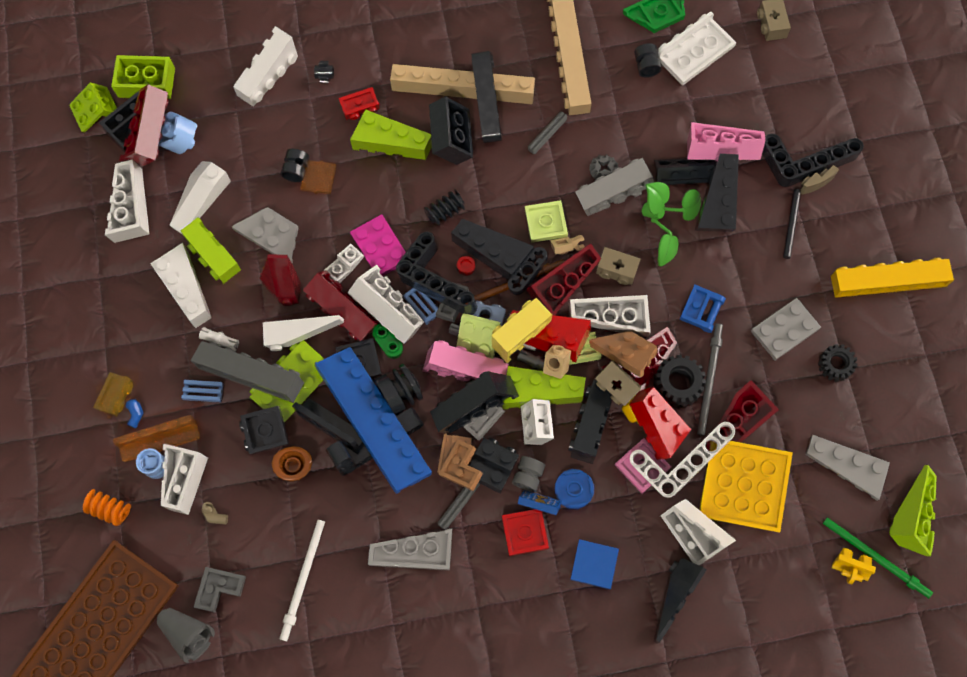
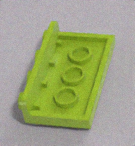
M304 340L292 345L289 349L291 353L287 357L283 355L276 362L284 370L289 371V369L298 372L300 374L299 377L304 381L294 403L297 402L300 405L323 381L314 365L315 362L324 360V358ZM253 388L250 390L252 395L249 398L262 409L280 406L284 423L295 412L292 407L294 403Z

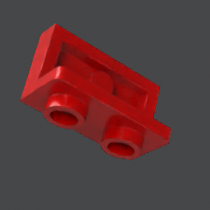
M373 87L339 98L346 120L360 118V115H363L365 110L376 113L377 109H380Z

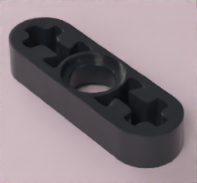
M534 248L509 279L508 288L513 295L522 294L547 263L548 256L544 248ZM542 254L543 259L538 258L536 261V255ZM526 267H531L533 273L525 275L523 270ZM520 281V288L516 287L514 289L513 284H518Z

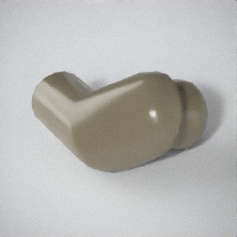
M205 502L202 505V514L207 522L227 525L228 515L218 514L211 502Z

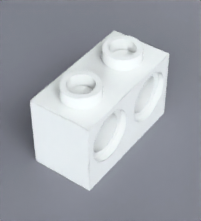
M532 399L522 405L524 444L542 445L554 439L550 401Z

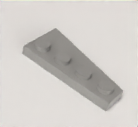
M815 435L811 436L805 455L825 468L831 469L842 479L848 480L859 490L865 491L876 501L880 500L890 462Z
M452 529L370 544L368 565L450 570Z

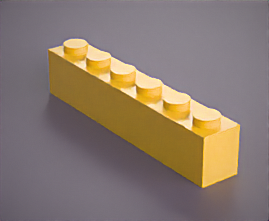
M933 258L930 261L918 259L911 263L898 261L890 265L878 263L869 267L866 265H859L855 268L840 267L831 275L835 298L947 287L954 281L949 259Z

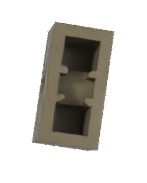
M762 1L760 8L757 10V17L761 20V32L765 35L766 41L787 38L791 27L784 1Z
M604 247L596 274H599L604 279L611 278L617 280L622 285H632L641 259Z
M613 360L595 378L598 381L596 383L597 386L604 392L607 389L612 394L611 399L618 405L622 403L625 406L641 390V386ZM613 380L616 382L620 380L622 388H613Z

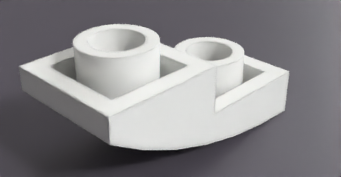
M350 244L337 255L338 259L325 269L331 274L329 278L341 283L361 262L364 255Z

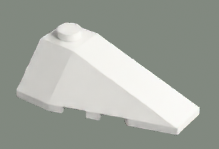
M202 161L189 177L170 223L173 229L181 233L180 230L197 217L200 218L231 182L226 171L212 162Z
M337 315L263 322L264 346L270 348L271 351H281L282 347H289L344 323V319Z

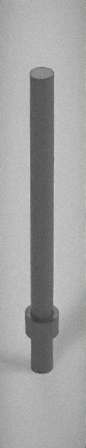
M715 324L714 336L710 342L712 348L697 435L705 436L718 353L723 341L721 339L722 324Z

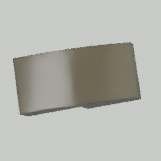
M833 165L829 170L825 169L820 175L815 173L812 177L807 176L801 183L803 185L801 194L811 193L822 188L836 176L839 169Z

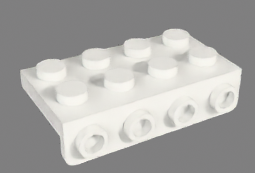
M709 12L707 15L703 14L696 23L688 25L684 32L676 34L669 43L662 44L658 49L660 63L682 86L736 45V42L713 20L714 14L712 12Z

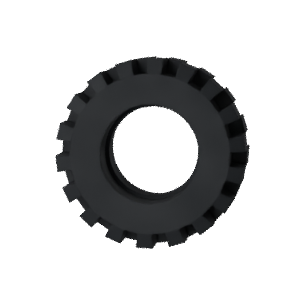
M677 355L676 358L671 356L668 361L664 360L654 378V387H656V390L669 405L674 404L673 408H678L679 405L682 408L688 404L692 405L695 400L697 401L706 384L704 379L706 376L705 372H701L703 367L701 364L697 366L695 359L693 361L689 360V356L682 358V355ZM674 373L685 375L690 382V388L686 390L674 388L669 382V376Z

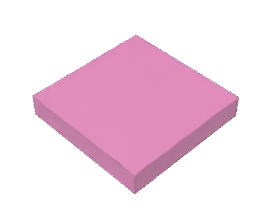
M645 438L615 463V466L641 494L652 485L630 463V455L633 451H644L665 473L671 468L665 459L656 460L654 456L656 453ZM637 454L634 457L636 465H641L645 461V457L642 454ZM653 468L648 471L650 479L658 478L659 471Z

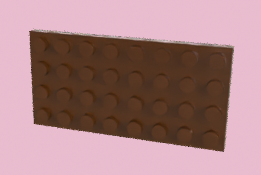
M113 540L11 677H114L179 585L119 542Z

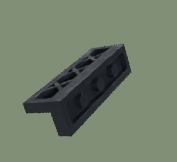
M687 158L654 160L656 182L665 183L666 185L709 182L715 160H687Z
M308 399L303 406L297 402L292 405L299 417L336 441H342L344 446L358 454L364 446L363 441L351 424L313 400Z

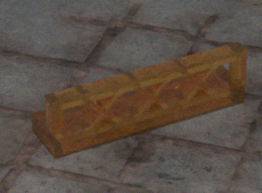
M191 415L114 438L113 442L120 449L122 461L127 462L137 459L138 454L144 449L152 448L159 452L163 450V444L178 446L201 438L196 420Z

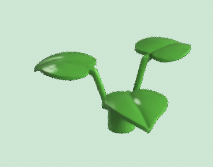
M652 182L645 185L647 189V202L643 205L642 214L645 217L652 218L651 222L656 223L667 233L662 236L658 249V266H663L676 256L679 243L678 238L672 236V232L662 225L658 219L664 216L665 211L683 212L684 220H693L700 211L701 197L697 190L691 189L683 197V208H668L664 204L670 196L669 187L665 183Z

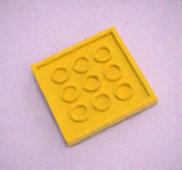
M711 441L709 451H715L717 444ZM730 441L707 463L699 510L712 520L780 533L793 452Z

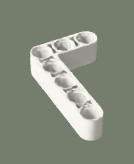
M730 422L719 424L668 475L642 450H635L631 453L630 463L662 496L671 498L732 440L735 435V427ZM722 427L730 428L732 433L729 437H723L720 434ZM708 441H714L717 444V449L715 451H708L705 444ZM637 454H642L645 457V461L641 465L634 463V457ZM700 455L703 459L702 464L698 466L693 465L691 462L692 456ZM653 468L659 471L658 478L654 480L648 477V471ZM678 470H687L688 477L685 480H680L676 476ZM665 483H671L674 486V491L671 494H665L662 491V486Z

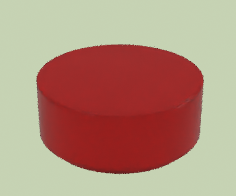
M463 256L459 258L457 270L460 274L468 276L475 271V261L472 257Z

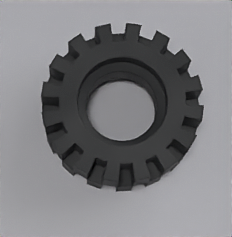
M834 344L833 347L829 346L822 353L818 365H821L819 368L820 372L824 371L822 375L824 377L826 375L829 376L828 380L834 379V382L844 381L851 376L857 367V363H855L857 357H853L855 355L854 351L849 352L851 348L847 347L845 349V345L842 344L840 346L838 344ZM835 356L842 358L845 363L844 368L840 370L835 369L831 365V358Z

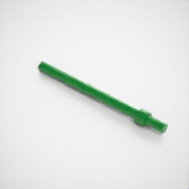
M828 517L823 521L822 524L903 580L910 589L917 590L928 599L932 596L933 592L922 585L918 578L905 573Z

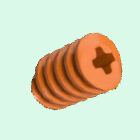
M92 489L86 495L83 503L84 513L98 517L100 520H105L107 523H112L114 526L122 524L130 512L131 504L127 503L124 506V501L120 500L117 503V498L113 497L110 500L109 495L106 494L103 497V493L100 491L95 495V489Z

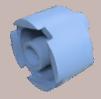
M166 113L164 115L165 122L161 128L162 138L158 145L177 154H182L187 149H192L195 144L193 138L197 124L177 113Z

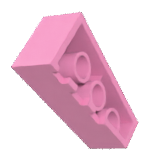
M691 122L687 140V160H715L719 154H739V160H760L765 144L764 131Z
M439 340L438 342L434 341L429 348L422 372L429 373L430 370L438 372L439 376L455 375V378L460 381H470V379L475 381L481 373L486 371L506 375L509 364L504 363V360L500 358L491 359L481 352L472 353L464 347L449 346L448 342Z

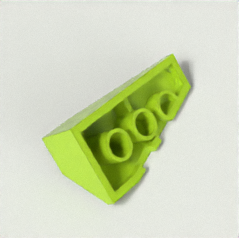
M924 465L896 513L893 525L890 527V536L899 546L925 556H931L935 534L934 531H931V520H935L932 501L936 500L937 476L929 465Z

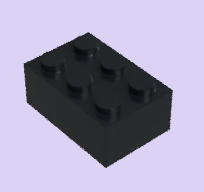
M446 96L429 104L432 154L456 165L473 158L469 108Z

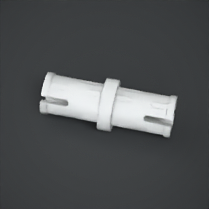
M203 327V331L199 333V339L214 342L224 348L229 347L236 351V348L239 346V340L225 336L222 332L217 333Z

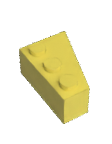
M537 298L532 302L530 300L527 301L519 313H513L507 319V323L503 326H497L492 331V348L506 363H509L512 360L510 355L517 349L521 351L525 347L524 343L531 337L534 338L551 322L552 314Z

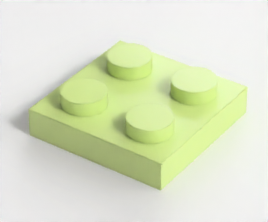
M561 200L525 206L531 243L568 237Z
M463 313L457 346L464 347L472 353L481 352L486 357L493 359L495 350L492 348V331L501 322Z

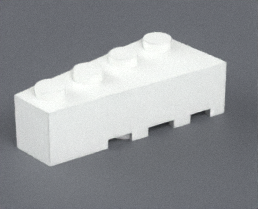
M183 243L150 263L195 328L212 318L189 252Z

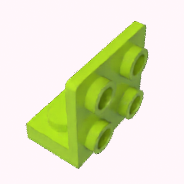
M91 82L69 105L82 132H86L101 116L107 117L117 109L108 88Z

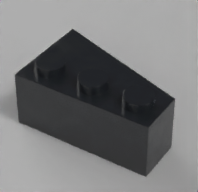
M139 91L99 122L104 132L124 153L126 151V147L123 146L124 141L131 134L129 124L132 118L136 116V113L133 111Z

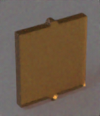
M309 160L305 168L306 172L301 190L311 191L315 194H331L337 165L325 163L322 160L320 162Z

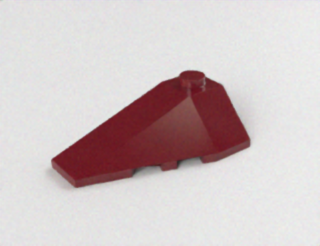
M268 254L260 274L262 284L283 305L292 306L293 304H299L301 282L288 255Z
M668 326L646 339L657 346V354L651 359L649 367H645L642 377L619 365L641 386V390L648 386L652 376L657 373L661 363L669 356L677 344ZM610 362L602 366V369H604ZM613 380V385L621 389V381L618 380L616 382Z
M751 380L735 394L719 424L722 422L733 424L735 435L731 441L742 443L775 415L779 409ZM728 427L720 429V434L723 437H729L732 433ZM708 441L707 445L705 446L708 451L710 449L711 441Z

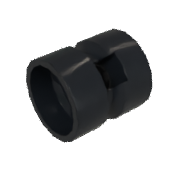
M652 43L638 46L634 54L638 63L639 75L648 78L660 73L661 64L658 58L657 46Z
M287 149L284 158L285 163L282 165L280 175L291 182H302L306 172L305 168L310 158L309 155L299 149Z

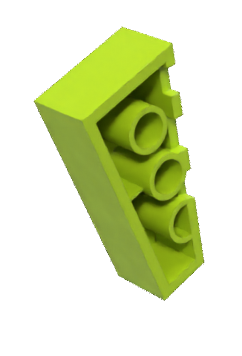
M365 110L350 139L353 150L359 151V149L372 153H375V151L384 152L387 155L399 154L403 157L426 160L432 148L431 134Z
M508 366L507 375L511 376L519 397L515 399L509 397L504 400L502 409L521 408L522 405L532 399L549 400L550 404L556 405L582 402L585 377L564 375L559 379L544 374L543 371Z

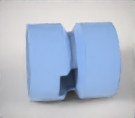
M144 449L137 456L136 466L139 471L152 479L162 478L164 476L162 465L165 456L155 449Z

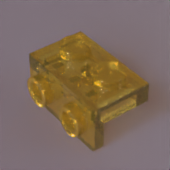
M110 372L93 408L117 417L118 413L124 408V400L127 394H130L132 391L133 381L127 376L122 377Z

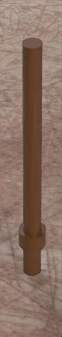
M561 259L552 264H545L535 278L547 275L561 265L564 260ZM520 281L518 284L514 283L513 286L516 287L520 285ZM508 282L475 295V300L482 301L509 290Z

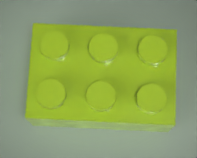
M117 55L111 87L118 98H130L144 86L151 85L168 92L167 99H171L175 67L170 57Z

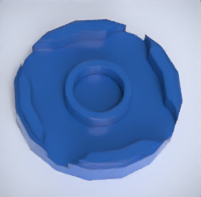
M570 469L564 471L558 477L555 483V495L557 500L562 501V506L569 509H580L591 501L594 495V484L591 477L583 471Z

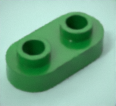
M381 324L377 325L373 329V337L387 357L392 359L400 357L403 353L401 341ZM380 331H385L384 335H379ZM396 345L397 347L396 349L391 350L390 346Z

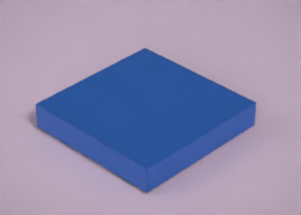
M579 539L570 580L610 590L619 549Z

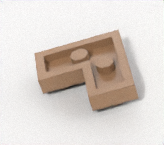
M457 440L439 475L474 491L483 475L481 471L468 466L476 448L461 440Z

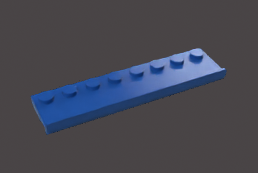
M351 347L324 360L315 362L314 366L396 494L432 474L425 460Z

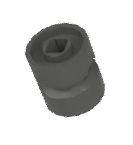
M522 456L518 465L520 472L515 474L512 484L523 490L536 492L540 482L538 477H542L546 465L536 459Z

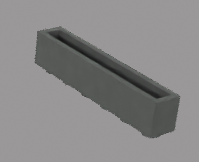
M202 341L190 360L200 370L294 403L304 384V381L299 377L300 374L295 370H284L280 365L275 363L270 365L261 358L255 360L246 353L241 352V354H238L229 347L221 348L214 342L207 343Z

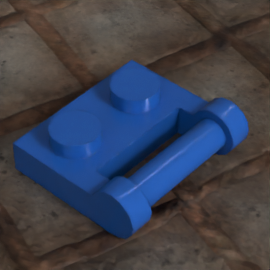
M694 285L680 320L699 327L705 332L712 333L713 323L726 298L698 285ZM710 299L714 304L705 322L701 320V317Z

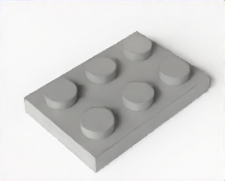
M796 298L754 327L751 332L774 361H776L820 330L821 326Z

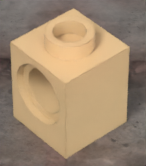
M553 345L545 354L543 373L561 379L569 369L571 350L565 349L560 345Z

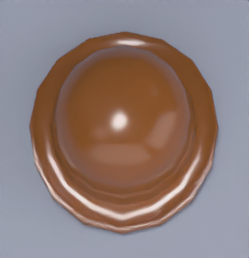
M292 446L279 450L273 456L271 464L274 473L279 478L286 481H296L305 477L311 470L312 458L307 450Z

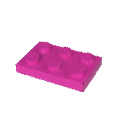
M382 214L350 231L352 238L370 267L373 268L378 265L381 269L379 273L382 276L395 270L398 262L406 253Z

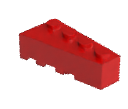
M512 310L510 315H512L513 313L517 314L520 311ZM552 315L551 322L534 338L531 337L524 344L545 352L553 345L563 346L565 349L571 350L570 360L576 363L591 333V320Z

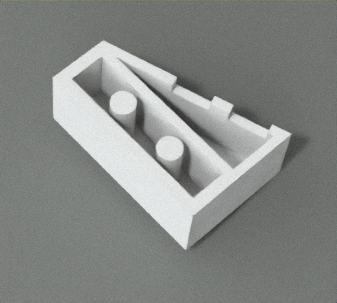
M163 444L165 458L162 465L164 480L162 481L161 506L171 511L189 515L208 458L196 451Z
M686 499L660 515L691 561L697 565H701L736 541Z

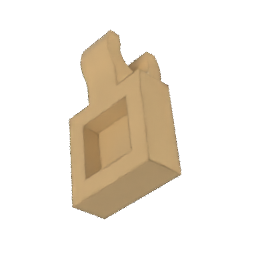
M582 235L574 238L564 237L550 240L555 254L563 255L573 251V248L580 251L585 247L584 244L578 245L580 241H584Z

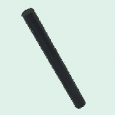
M794 189L783 254L785 259L791 258L801 190Z

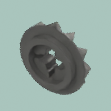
M599 154L598 157L593 158L590 164V174L594 179L607 176L618 168V163L614 157L611 158L607 154L605 156ZM608 164V167H607L608 170L604 169V170L602 171V170H601V165H602V166H605V165Z

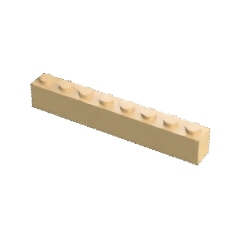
M547 0V2H550L548 7L549 17L553 18L551 30L556 35L553 37L554 47H558L556 59L561 65L559 67V77H563L561 89L562 93L566 95L564 107L568 109L569 115L590 113L591 98L573 0Z
M393 64L390 78L392 91L477 99L474 72ZM493 74L497 101L533 104L534 77Z

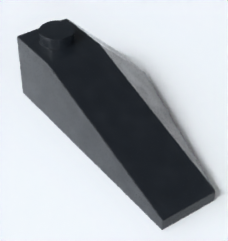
M683 558L678 562L676 560L673 562L668 570L671 574L668 577L654 637L655 643H660L674 622V616L685 605V598L693 593L707 569Z

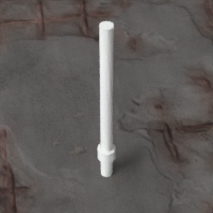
M317 520L288 613L285 614L283 619L284 626L279 638L280 640L287 641L292 625H295L297 619L295 615L325 522L322 520Z

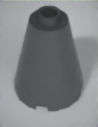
M172 608L162 610L157 616L158 627L181 660L189 663L188 660L190 659L195 661L203 655L211 644L209 642L210 636L214 638L215 631L210 625Z

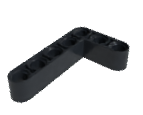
M492 52L471 53L483 143L502 141L493 76L494 61Z
M768 134L765 137L762 154L779 185L789 187L804 181L807 176L812 177L815 173L821 174L825 169L829 170L833 165L839 167L856 160L864 145L861 140L852 138L793 162L780 137L776 134Z
M431 232L421 233L396 266L401 282L462 314L473 315L478 309L473 293L424 269L437 252L438 246Z
M409 408L396 416L408 436L424 425L414 408ZM342 441L335 442L326 449L328 456L341 476L351 473L373 459L365 445L358 454L347 447L345 448Z

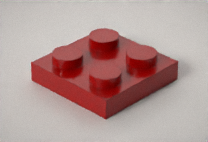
M534 509L502 515L509 556L549 549L542 511Z

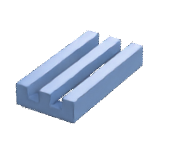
M412 288L403 295V298L427 325L431 320L435 319L438 307L427 295L418 291L435 311L431 313L414 293L418 290ZM410 295L416 300V302L421 306V308L427 313L428 317H426V316L422 313V311L417 307V305L411 300V298L409 297Z
M184 380L185 386L183 387L182 400L222 401L223 382ZM189 386L218 387L219 389L189 388ZM188 392L218 394V396L188 395Z

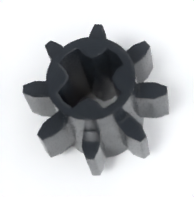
M320 61L319 65L314 67L315 79H320V83H328L330 79L334 78L333 65H329V61Z

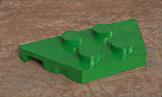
M642 0L623 9V15L649 31L656 33L685 18L684 0Z

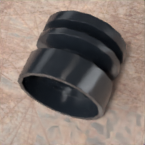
M404 364L399 366L401 375H399L396 369L392 370L393 380L386 374L374 380L377 388L395 415L406 409L403 400L407 399L411 405L415 404L412 395H415L418 401L423 400L418 381Z

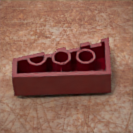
M590 243L526 290L533 300L537 298L552 315H556L572 293L599 263L601 257Z

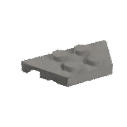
M267 207L232 226L234 231L271 254L288 255L291 263H293L292 256L293 250H295L298 226Z

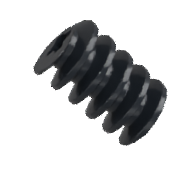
M454 189V193L452 191L448 192V197L443 195L442 201L437 199L435 201L436 205L430 203V209L427 207L423 208L432 224L435 222L439 226V219L446 222V215L453 218L452 211L459 214V207L465 210L464 201L456 189Z

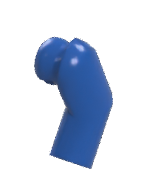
M133 399L126 402V408L131 414L127 425L136 429L143 416V410L140 403Z

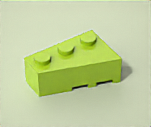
M199 217L180 230L189 243L187 248L193 255L197 253L200 256L198 260L204 267L208 266L211 269L209 273L216 281L220 279L224 284L241 271L237 262L214 238L211 231L207 230Z

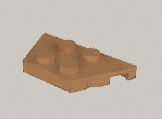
M632 331L589 340L591 348L639 377L644 375L645 367H649L651 359L657 354L656 345Z

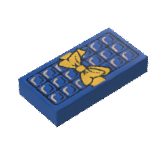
M523 490L518 500L520 505L557 515L562 503L560 500Z

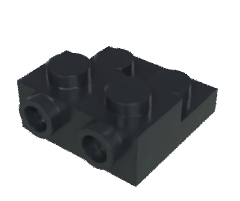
M280 406L240 416L239 426L245 434L244 447L246 451H249V454H256L289 444Z
M483 438L470 464V467L483 473L478 483L501 494L518 461L519 455L516 454L517 451L509 446L506 448L500 446L499 442L493 438L488 440Z

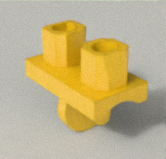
M843 548L832 563V568L841 571V575L847 577L848 584L852 585L855 580L860 582L863 580L868 581L876 570V567L872 566V558L861 555L858 560L852 559V550Z

